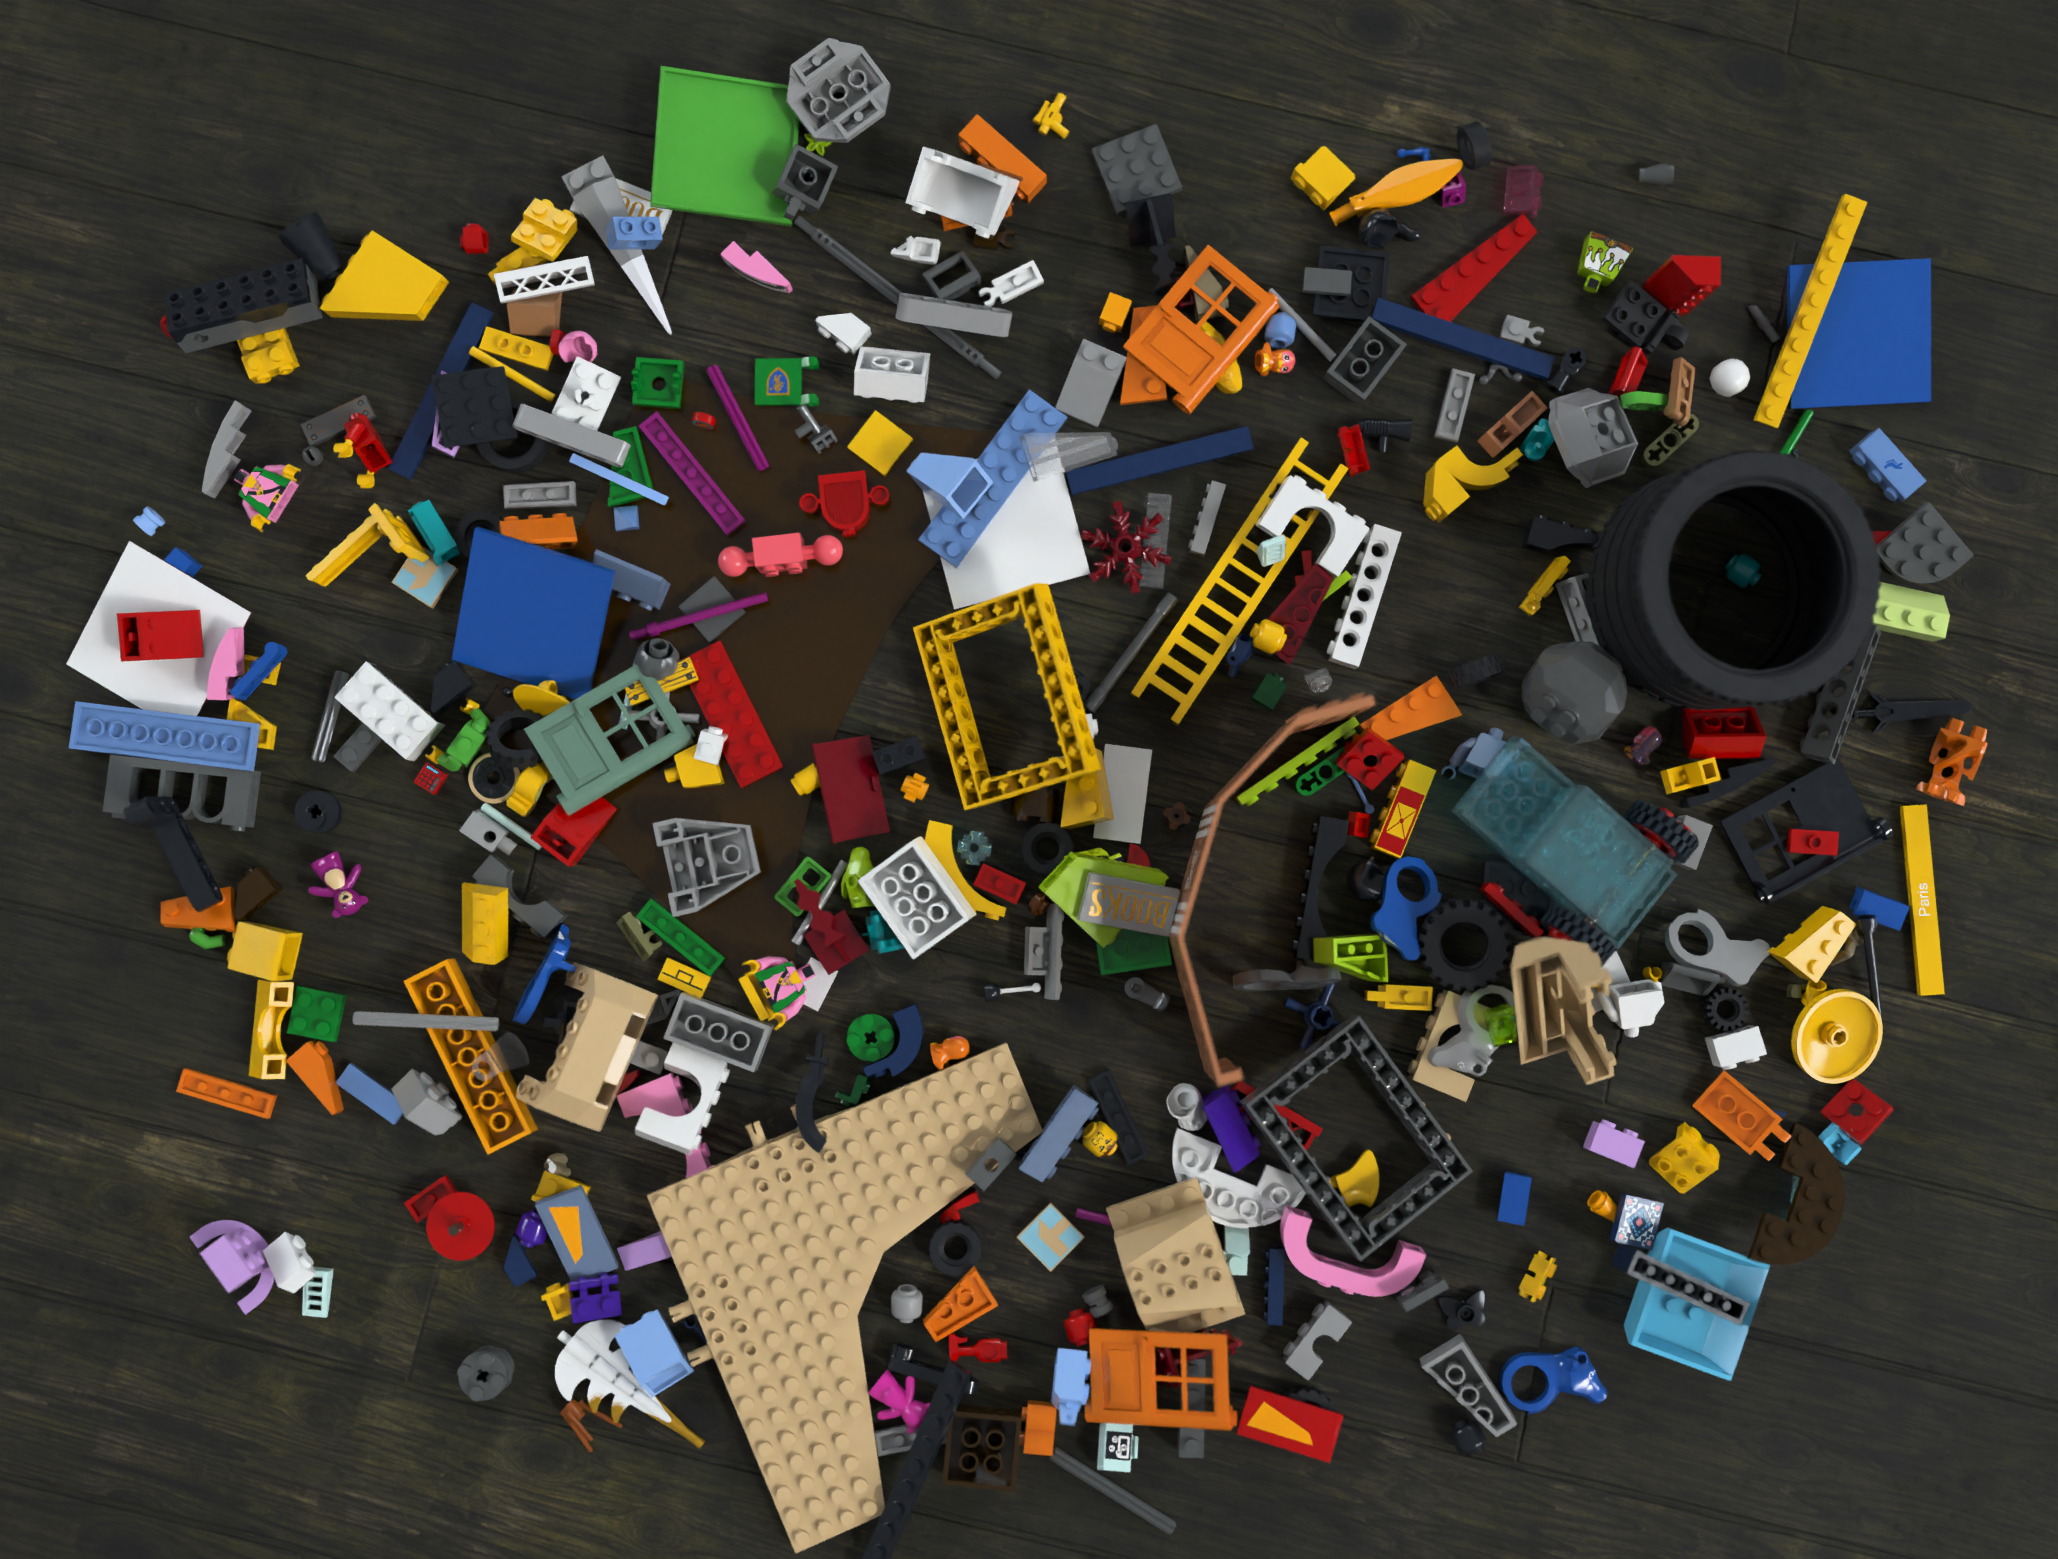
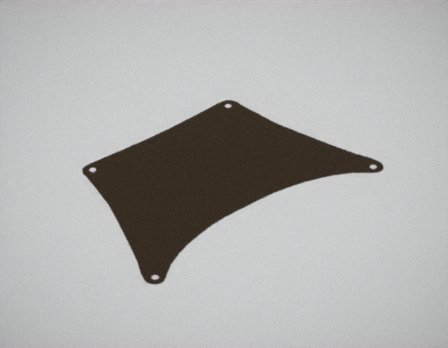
M658 377L653 380L652 387L655 390L659 391L665 388L666 382L663 378ZM683 379L681 409L635 406L626 428L634 426L638 428L653 489L669 498L665 506L649 498H644L609 507L610 480L603 478L577 535V543L574 548L570 549L568 556L593 563L594 553L597 549L659 575L671 585L660 610L653 608L652 611L638 606L639 601L632 598L630 602L617 597V592L611 591L591 690L631 668L638 647L647 640L661 638L669 641L679 652L680 660L721 641L784 768L744 788H740L722 752L719 766L725 784L686 789L683 788L681 780L668 783L666 780L664 769L676 766L674 755L602 796L614 805L617 811L597 838L671 909L668 893H673L664 849L663 847H657L652 823L682 818L751 825L761 873L701 910L678 916L692 931L726 957L723 963L737 980L751 971V967L748 964L742 966V963L749 960L755 961L767 956L785 957L789 962L793 961L796 969H799L794 943L791 941L793 939V913L775 899V895L796 870L803 829L814 791L808 795L805 793L800 796L791 783V779L795 778L794 775L812 763L816 765L812 749L813 743L819 744L833 741L887 630L925 576L941 559L939 555L918 540L931 523L923 490L907 473V470L920 453L978 459L998 431H977L892 422L911 436L913 441L884 477L847 449V446L867 422V418L810 411L819 426L827 425L838 440L836 443L833 441L829 444L830 447L828 449L825 447L821 450L822 453L818 454L807 439L808 436L813 434L812 431L801 438L795 433L797 428L806 423L797 409L783 406H755V399L733 394L769 464L767 469L758 471L715 388ZM656 411L745 519L746 522L729 536L726 535L639 427L641 423ZM703 412L713 416L716 419L714 429H704L692 424L693 413ZM1055 440L1059 459L1062 466L1064 462V451L1060 444ZM609 464L608 469L611 470L612 465ZM864 470L867 475L869 493L873 487L881 485L887 488L890 495L889 501L883 506L870 503V516L867 523L860 530L856 531V536L842 537L841 532L831 528L825 520L821 508L814 513L808 514L801 509L799 504L800 498L806 493L814 494L817 499H820L818 475ZM638 506L640 529L615 531L614 508ZM800 533L805 540V546L813 545L821 536L831 535L836 537L843 547L842 557L837 563L827 566L820 564L816 559L807 560L808 569H802L803 572L799 574H788V571L779 572L778 576L765 577V574H761L755 566L747 567L742 575L731 577L725 575L718 565V557L725 548L736 546L743 549L746 553L753 552L752 538ZM714 576L735 600L763 592L767 593L769 599L767 602L743 608L746 613L711 643L708 642L693 623L660 632V635L654 637L649 635L631 640L629 631L646 627L648 623L655 621L660 623L684 616L685 614L678 606ZM502 676L483 710L490 723L494 722L496 716H502L503 712H513L514 709L524 711L515 701L513 694L504 696L502 690L505 687L515 689L517 686L526 683ZM689 684L670 691L669 701L677 713L699 714V723H683L684 726L689 724L696 735L692 738L694 743L676 754L698 744L701 730L708 729L710 726ZM625 689L617 693L622 703H624L626 695ZM564 696L566 697V700H568L569 702L575 700L573 698ZM613 696L589 709L603 733L618 725L621 709ZM650 699L633 706L632 710L642 711L654 703ZM658 716V718L661 721H663L662 716ZM634 721L648 746L656 742L657 729L649 721ZM630 724L627 730L620 729L607 737L620 761L644 749ZM525 728L512 729L506 732L500 739V743L511 750H525L534 746L525 732ZM670 729L667 730L666 735L671 733ZM487 740L480 749L483 754L489 752ZM553 778L549 783L545 784L541 793L557 805L559 803L557 795L562 793ZM793 888V889L789 892V894H788V898H789L792 902H793L794 888Z

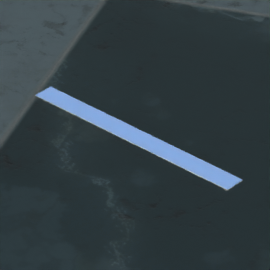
M574 453L569 460L573 464L664 506L669 498Z

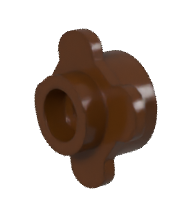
M1181 802L1176 803L1172 808H1165L1163 811V816L1167 817L1169 821L1168 826L1172 830L1177 829L1183 823L1188 824L1191 819L1184 809L1185 805Z
M1036 894L1028 905L1031 913L1035 916L1043 914L1050 905V898L1046 894Z

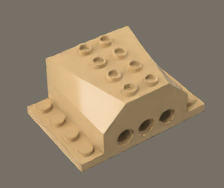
M1197 1176L1106 1207L1114 1230V1240L1121 1266L1138 1314L1146 1330L1191 1333L1245 1315V1310Z

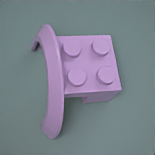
M219 1220L209 1223L191 1235L190 1238L196 1247L200 1248L216 1236L225 1234L200 1252V1254L228 1293L261 1273L259 1282L254 1290L237 1303L246 1315L263 1302L274 1282L273 1274L263 1253L268 1244L256 1230L242 1222Z

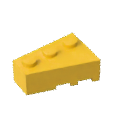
M1096 749L1101 770L1066 780L1061 828L1071 830L1114 820L1102 750Z
M1824 906L1820 907L1800 924L1802 927L1797 931L1785 936V941L1776 948L1772 947L1767 951L1798 977L1814 983L1819 981L1856 926V923L1841 911Z

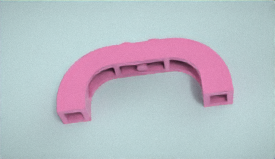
M1285 1205L1280 1222V1235L1285 1251L1292 1264L1301 1273L1317 1280L1322 1286L1331 1287L1333 1285L1339 1287L1341 1291L1347 1294H1354L1355 1292L1373 1297L1387 1296L1408 1286L1422 1268L1426 1257L1423 1249L1420 1246L1398 1240L1394 1254L1389 1262L1377 1269H1365L1316 1254L1306 1244L1307 1233L1312 1222L1309 1212Z

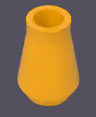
M1595 1191L1587 1202L1590 1210L1614 1223L1618 1206L1606 1192Z

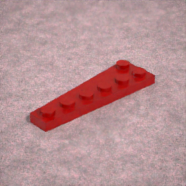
M1522 214L1411 296V300L1422 313L1451 322L1537 233L1536 229L1526 216Z

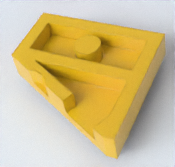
M230 699L227 720L261 724L257 748L274 750L277 726L239 700Z

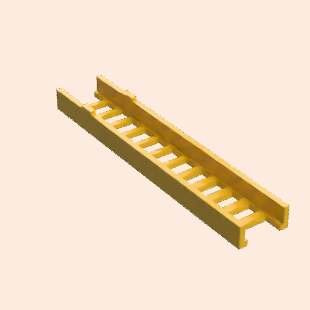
M1300 438L1130 693L1134 698H1139L1148 683L1181 703L1170 719L1176 726L1180 723L1320 512L1316 509L1311 510L1306 517V521L1295 514L1293 515L1291 520L1298 524L1299 527L1291 539L1285 536V557L1282 561L1274 563L1265 578H1262L1232 557L1241 544L1257 554L1258 546L1246 539V536L1254 524L1256 525L1266 506L1271 502L1272 499L1269 496L1276 490V485H1282L1292 467L1295 466L1325 486L1322 492L1327 495L1325 499L1328 500L1349 469L1340 464L1328 481L1299 462L1298 458L1309 443L1303 438ZM1228 563L1260 584L1251 598L1220 578ZM1215 583L1247 603L1238 618L1206 597ZM1201 604L1233 625L1226 636L1194 615ZM1188 624L1220 644L1213 656L1181 635ZM1175 643L1207 664L1200 675L1168 655ZM1162 663L1193 683L1187 695L1155 675Z

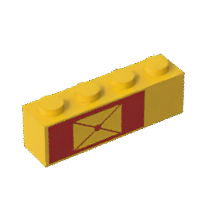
M1407 760L1404 764H1400L1396 776L1399 777L1396 786L1392 785L1387 795V798L1390 799L1387 808L1383 807L1379 814L1378 820L1381 821L1379 828L1374 829L1369 840V842H1372L1371 849L1393 858L1401 859L1436 770L1412 760Z

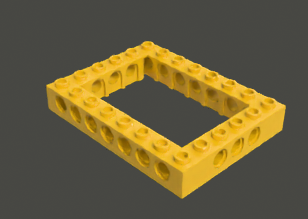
M1034 583L913 627L964 810L979 808L1101 770L1048 583ZM1025 618L1026 623H1024V626L1028 628L1032 642L1031 650L1035 653L1039 667L1037 672L1042 677L1046 691L1044 696L1048 698L1052 712L1051 721L1055 723L1059 737L1057 742L1058 745H1061L1064 756L1053 757L1049 761L1031 764L1027 768L1008 771L1007 774L991 777L953 642Z

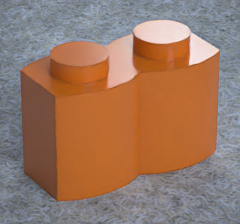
M1028 1400L1027 1407H1022V1422H1026L1025 1431L1020 1432L1019 1446H1023V1453L1052 1456L1057 1409L1051 1402Z

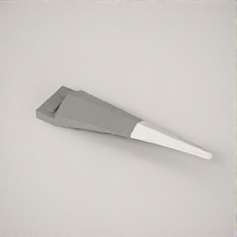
M601 156L561 177L572 198L609 249L606 225L612 217H629L617 181L604 156ZM610 250L668 334L671 335V328L642 250Z

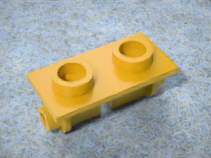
M1541 1251L1538 1254H1534L1528 1268L1536 1273L1535 1277L1525 1274L1518 1288L1520 1289L1519 1295L1528 1298L1529 1295L1532 1296L1531 1302L1542 1299L1547 1289L1544 1283L1547 1277L1552 1278L1557 1268V1265L1554 1264L1556 1259L1551 1257L1550 1261L1547 1260L1548 1255Z

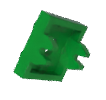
M636 357L635 369L632 370L633 381H631L633 390L632 404L634 406L681 409L684 362L681 360ZM658 377L663 378L666 382L665 388L660 391L652 387L653 380Z

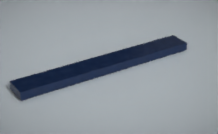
M1378 298L1375 302L1371 318L1384 327L1544 381L1549 378L1554 360L1552 356Z
M471 302L435 375H440L441 370L446 373L467 370L473 356L469 355V351L473 346L478 348L486 326L489 327L495 315L492 311ZM432 382L392 459V463L388 467V470L409 480H412L433 438L437 405Z
M1248 426L1066 471L1071 495L1073 496L1252 451L1254 448Z

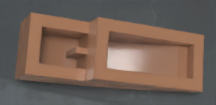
M1531 391L1477 441L1494 458L1548 407Z

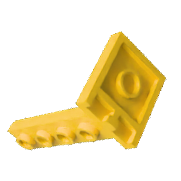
M374 503L368 509L372 516L366 518L361 526L350 533L339 546L332 549L329 555L316 564L306 577L308 580L316 582L323 587L327 586L382 535L389 537L391 540L389 544L397 553L403 552L411 560L415 558L424 563L430 556L400 516L394 518L391 511L387 509L382 511L378 504Z

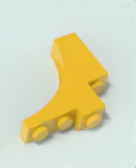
M929 820L924 841L975 913L976 910L985 912L986 918L999 920V916L1004 917L1006 907L997 905L982 897L962 876L953 853V826Z

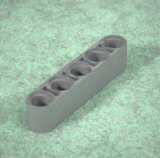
M900 293L895 318L904 322L1008 337L1012 312L1001 308Z
M520 404L512 425L513 428L523 433L620 468L623 467L631 446L623 440L525 404Z

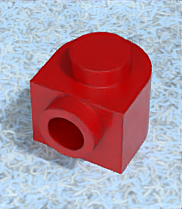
M466 224V227H463V235L460 236L462 250H465L467 254L488 253V232L478 224Z

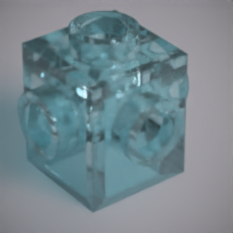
M970 831L969 835H964L963 839H959L957 853L961 854V859H966L965 864L980 866V861L985 862L986 857L991 856L992 843H988V838L983 837V832ZM973 843L979 846V850L975 853L970 851V845Z

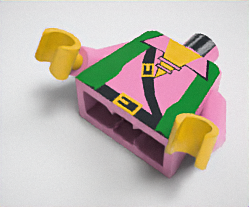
M290 464L266 465L263 469L255 467L251 474L243 469L237 472L235 481L243 486L239 496L243 498L242 505L254 528L263 532L262 526L264 523L270 524L269 520L276 523L299 486L295 483L297 479L294 478V475L297 471L300 472L301 469Z
M767 956L755 961H746L742 963V966L748 964L751 967V971L745 975L755 974L774 1012L768 1019V1022L776 1019L778 1026L774 1029L777 1030L799 1012L806 1000L805 993L808 991L804 982L816 975L810 963L796 969L793 961L789 962L785 957Z

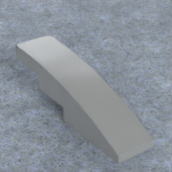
M236 400L222 421L212 444L205 468L201 492L214 499L241 461L234 453L246 437L239 429L251 413V410Z

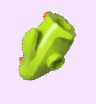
M856 847L852 850L841 882L842 897L846 899L847 895L849 896L852 908L875 906L858 882L859 879L874 869L870 860V853L864 847Z

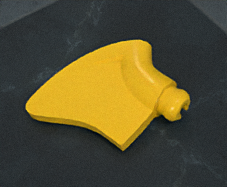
M1367 1149L1351 1168L1334 1176L1340 1193L1345 1199L1344 1203L1348 1208L1356 1204L1371 1207L1378 1194V1165L1373 1152Z

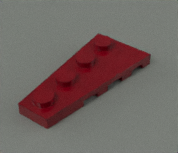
M1317 563L1312 566L1268 617V620L1283 626L1285 629L1286 641L1282 649L1274 653L1289 666L1334 580V577Z

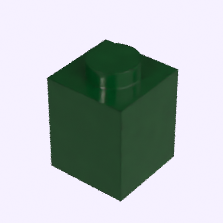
M1267 673L1250 700L1271 712L1287 688V685L1284 684L1285 680L1275 673H1272V675Z

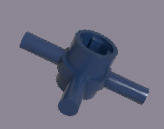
M1332 983L1324 986L1319 1000L1310 1002L1307 1005L1289 997H1286L1284 1000V1006L1302 1014L1303 1021L1307 1026L1298 1047L1305 1050L1308 1049L1316 1030L1328 1027L1335 1028L1341 1023V1021L1334 1018L1332 1010L1327 1005L1335 984ZM1316 1012L1319 1015H1322L1321 1020L1313 1019V1017H1315Z

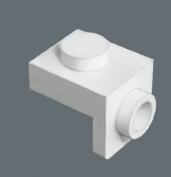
M713 726L701 730L694 759L715 765L719 764L724 741L727 740L728 735L722 733V729Z

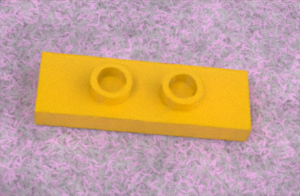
M487 326L479 346L481 351L548 371L553 357L548 345Z

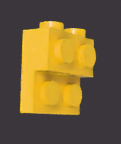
M535 198L523 213V221L511 235V242L554 262L576 233L577 218L567 209L561 211L555 208L553 203L547 199L541 201Z
M285 328L237 340L243 355L241 359L247 375L255 383H267L272 379L271 377L279 374H289L293 372L294 368L300 366Z

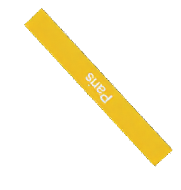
M1927 804L1900 806L1917 995L1945 994Z

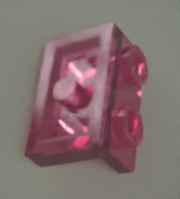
M1536 164L1507 167L1503 211L1505 215L1529 214L1531 218L1537 217V210L1541 209L1539 187L1543 186V173L1539 171Z

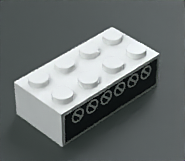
M367 661L334 697L406 760L415 761L446 726L379 667Z

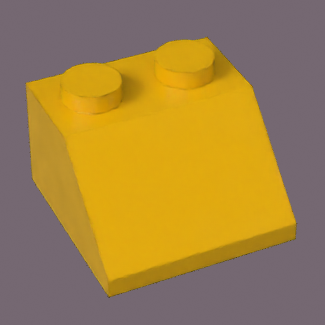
M1440 460L1426 472L1423 504L1426 508L1427 516L1439 523L1470 497Z

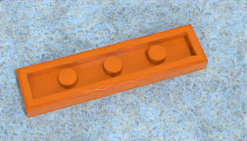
M183 1068L176 1092L265 1119L271 1117L277 1098L275 1094L189 1068Z

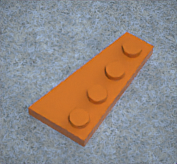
M1157 305L1133 309L1130 337ZM1127 352L1120 405L1167 400L1165 382Z
M1436 675L1361 723L1358 727L1362 732L1368 727L1387 741L1459 717L1462 713Z

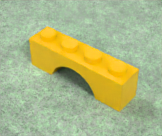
M258 980L249 1076L259 1079H285L287 1054L281 1044L280 1031L283 1016L292 1007L293 982Z

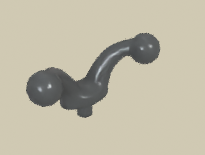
M1495 364L1490 365L1487 376H1481L1479 381L1483 385L1487 384L1497 369H1500L1506 377L1515 382H1520L1522 375L1520 373L1513 375L1508 368Z

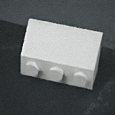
M861 346L854 370V395L864 398L879 397L887 400H908L913 403L924 402L927 391L930 353Z

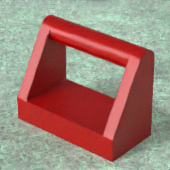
M1634 346L1623 355L1608 392L1610 395L1618 396L1620 402L1621 395L1637 390L1648 363L1641 348Z

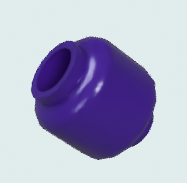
M532 1209L531 1212H525L522 1215L515 1231L516 1235L520 1238L519 1242L530 1248L534 1245L543 1244L548 1235L536 1209Z

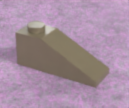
M1190 245L1185 246L1183 252L1186 270L1198 257ZM1208 268L1194 284L1215 302L1223 293L1221 285ZM1192 290L1195 303L1196 321H1199L1212 306ZM1228 297L1220 304L1225 310L1229 307ZM1215 310L1208 319L1223 315Z

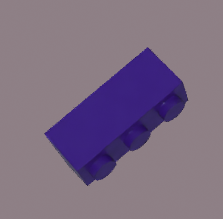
M1226 1085L1202 1096L1203 1108L1235 1173L1260 1155L1258 1147L1261 1146L1256 1132L1251 1134L1248 1127L1251 1125V1121L1246 1111L1241 1112L1238 1106L1241 1100L1237 1091H1231L1229 1085Z

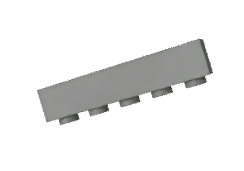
M1213 480L1211 484H1207L1205 492L1208 494L1202 500L1201 506H1203V510L1198 513L1197 520H1199L1198 526H1194L1192 534H1195L1193 540L1190 539L1188 548H1191L1190 553L1199 556L1205 555L1226 484Z

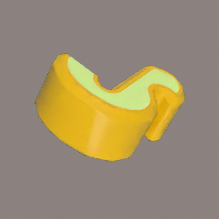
M544 761L536 763L537 766L532 768L530 766L525 767L514 784L513 793L507 798V807L522 817L528 816L533 811L543 787L553 779Z

